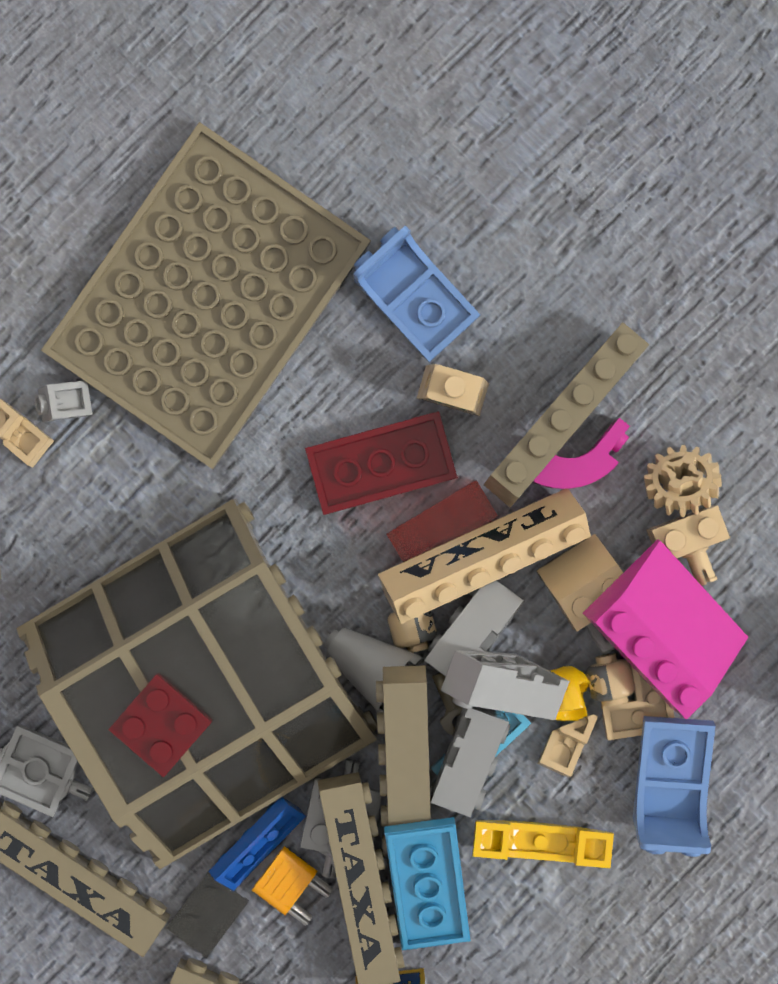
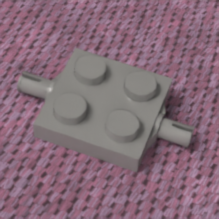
M21 724L16 726L10 742L3 749L0 748V795L46 815L54 817L62 799L68 793L88 801L93 787L74 780L78 761L67 744Z
M346 759L343 775L358 772L361 762L356 760L353 762L351 759ZM314 777L300 848L319 851L326 855L321 875L327 878L328 875H330V878H336L318 787V780L322 779ZM370 788L372 803L366 804L368 816L375 815L377 822L382 796H380V790Z

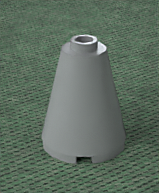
M345 627L340 631L335 629L324 644V647L327 648L326 657L334 659L341 673L378 712H384V702L376 703V681L383 680V667L416 666V664L424 663V659L418 654Z

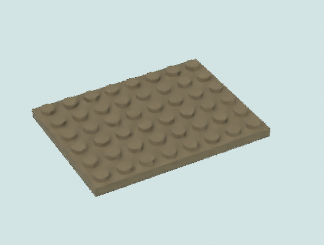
M199 122L41 351L205 465L214 469L352 271L356 261L370 245L371 240Z

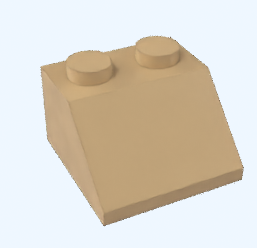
M596 534L591 535V537L583 540L536 570L575 631H579L591 623L582 613L623 574L619 565Z

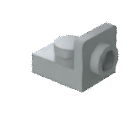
M86 381L45 385L38 389V395L35 396L36 411L38 415H42L43 423L93 415L88 383Z

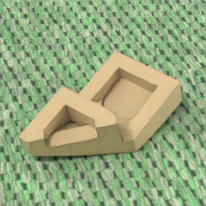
M0 398V439L3 440V445L25 464L33 468L54 440Z
M593 714L551 731L537 764L568 778L571 777L598 716Z

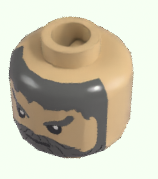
M431 611L403 624L399 622L394 612L388 616L393 643L399 648L407 647L408 651L413 653L428 649L427 642L434 639L437 635Z
M616 653L595 657L596 664L589 666L586 670V675L591 682L589 690L592 699L600 701L601 706H613L628 702V696L635 691L631 665L624 659H617Z

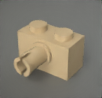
M711 505L709 509L706 507L699 509L698 515L691 512L686 514L685 517H678L646 529L651 544L659 539L676 558L682 557L687 559L693 577L701 586L706 585L707 582L711 583L717 580L706 550L711 545L730 539L718 505Z

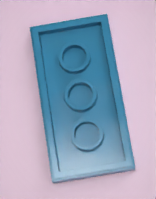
M455 818L384 826L402 950L471 941Z

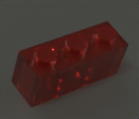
M475 480L389 531L386 535L401 560L405 562L491 523L498 515L479 483Z

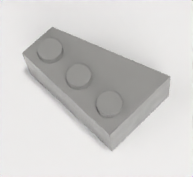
M497 580L470 592L469 595L473 598L465 608L459 606L448 621L451 626L443 636L439 633L427 649L430 653L424 661L446 676L455 650L488 652L525 601Z
M455 650L441 691L452 696L454 704L466 709H473V706L556 720L570 681L515 653Z
M473 706V709L462 708L432 789L430 803L471 817L474 809L480 810L486 794V790L482 789L487 776L492 777L498 761L496 753L500 743L504 744L509 732L510 724L505 713Z

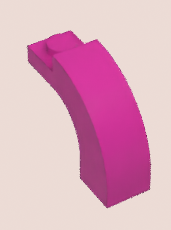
M621 418L615 419L587 453L576 458H564L555 455L532 483L553 489H571L582 487L601 479L619 463L608 453L611 450L617 453L629 438L625 432L630 426Z

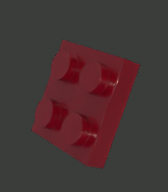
M157 673L108 730L164 778L213 720L163 676Z

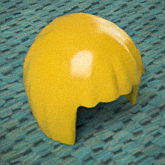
M563 666L551 670V672L570 681L556 720L578 721L587 717L583 693L589 688L591 683L589 678L573 666Z

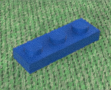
M284 797L279 798L218 859V862L208 872L215 881L234 891L306 817L299 807Z

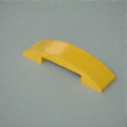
M476 820L472 856L508 860V857L571 862L576 866L611 868L614 833L538 822Z

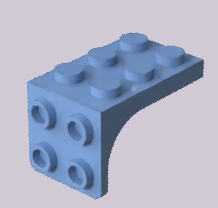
M404 226L400 230L394 227L380 240L382 244L378 251L374 254L368 251L354 264L356 268L353 273L354 282L430 363L477 320L480 314L421 250L411 236V231L408 227Z
M643 716L633 810L634 827L641 849L651 854L678 852L690 857H697L711 852V842L707 829V796L716 727L714 721Z

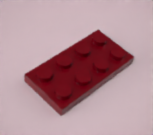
M439 411L305 448L323 515L458 478Z

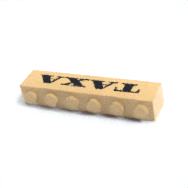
M563 489L379 573L378 576L384 594L399 622L403 624L591 537L586 513L570 490Z

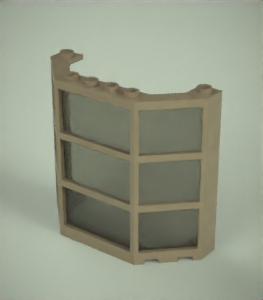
M236 499L230 500L16 628L19 638L25 642L29 649L24 653L30 671L33 674L39 673L40 684L36 686V689L50 716L112 820L119 828L126 825L133 831V833L129 834L131 840L143 852L149 850L154 864L159 869L164 868L377 740L375 732L377 730V722L369 710L364 713L360 706L357 707L337 679L342 675L339 667L332 657L325 659L319 649V646L324 644L313 625L307 628L300 617L305 613L302 605L294 594L288 597L282 587V584L287 581L277 564L275 563L270 566L252 532L254 528L250 522L255 518L245 501L239 504ZM157 673L163 676L213 720L164 778L108 730Z

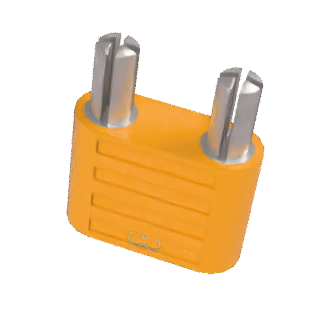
M283 846L251 891L284 916L289 913L306 926L312 920V915L295 903L308 885L325 898L330 896L333 887L316 875V869Z

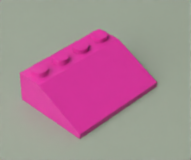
M659 539L582 613L658 695L686 720L713 694L748 639L743 630Z

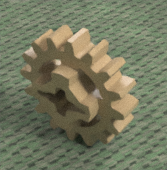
M681 445L680 452H674L671 447L667 448L668 455L665 457L657 453L655 455L656 464L648 463V474L644 475L648 499H654V507L658 509L665 505L667 515L672 514L674 510H679L680 517H685L686 510L690 509L695 515H698L700 505L709 509L711 507V498L718 499L719 487H722L718 462L712 463L711 454L707 453L700 456L699 447H695L692 452H687L685 445Z

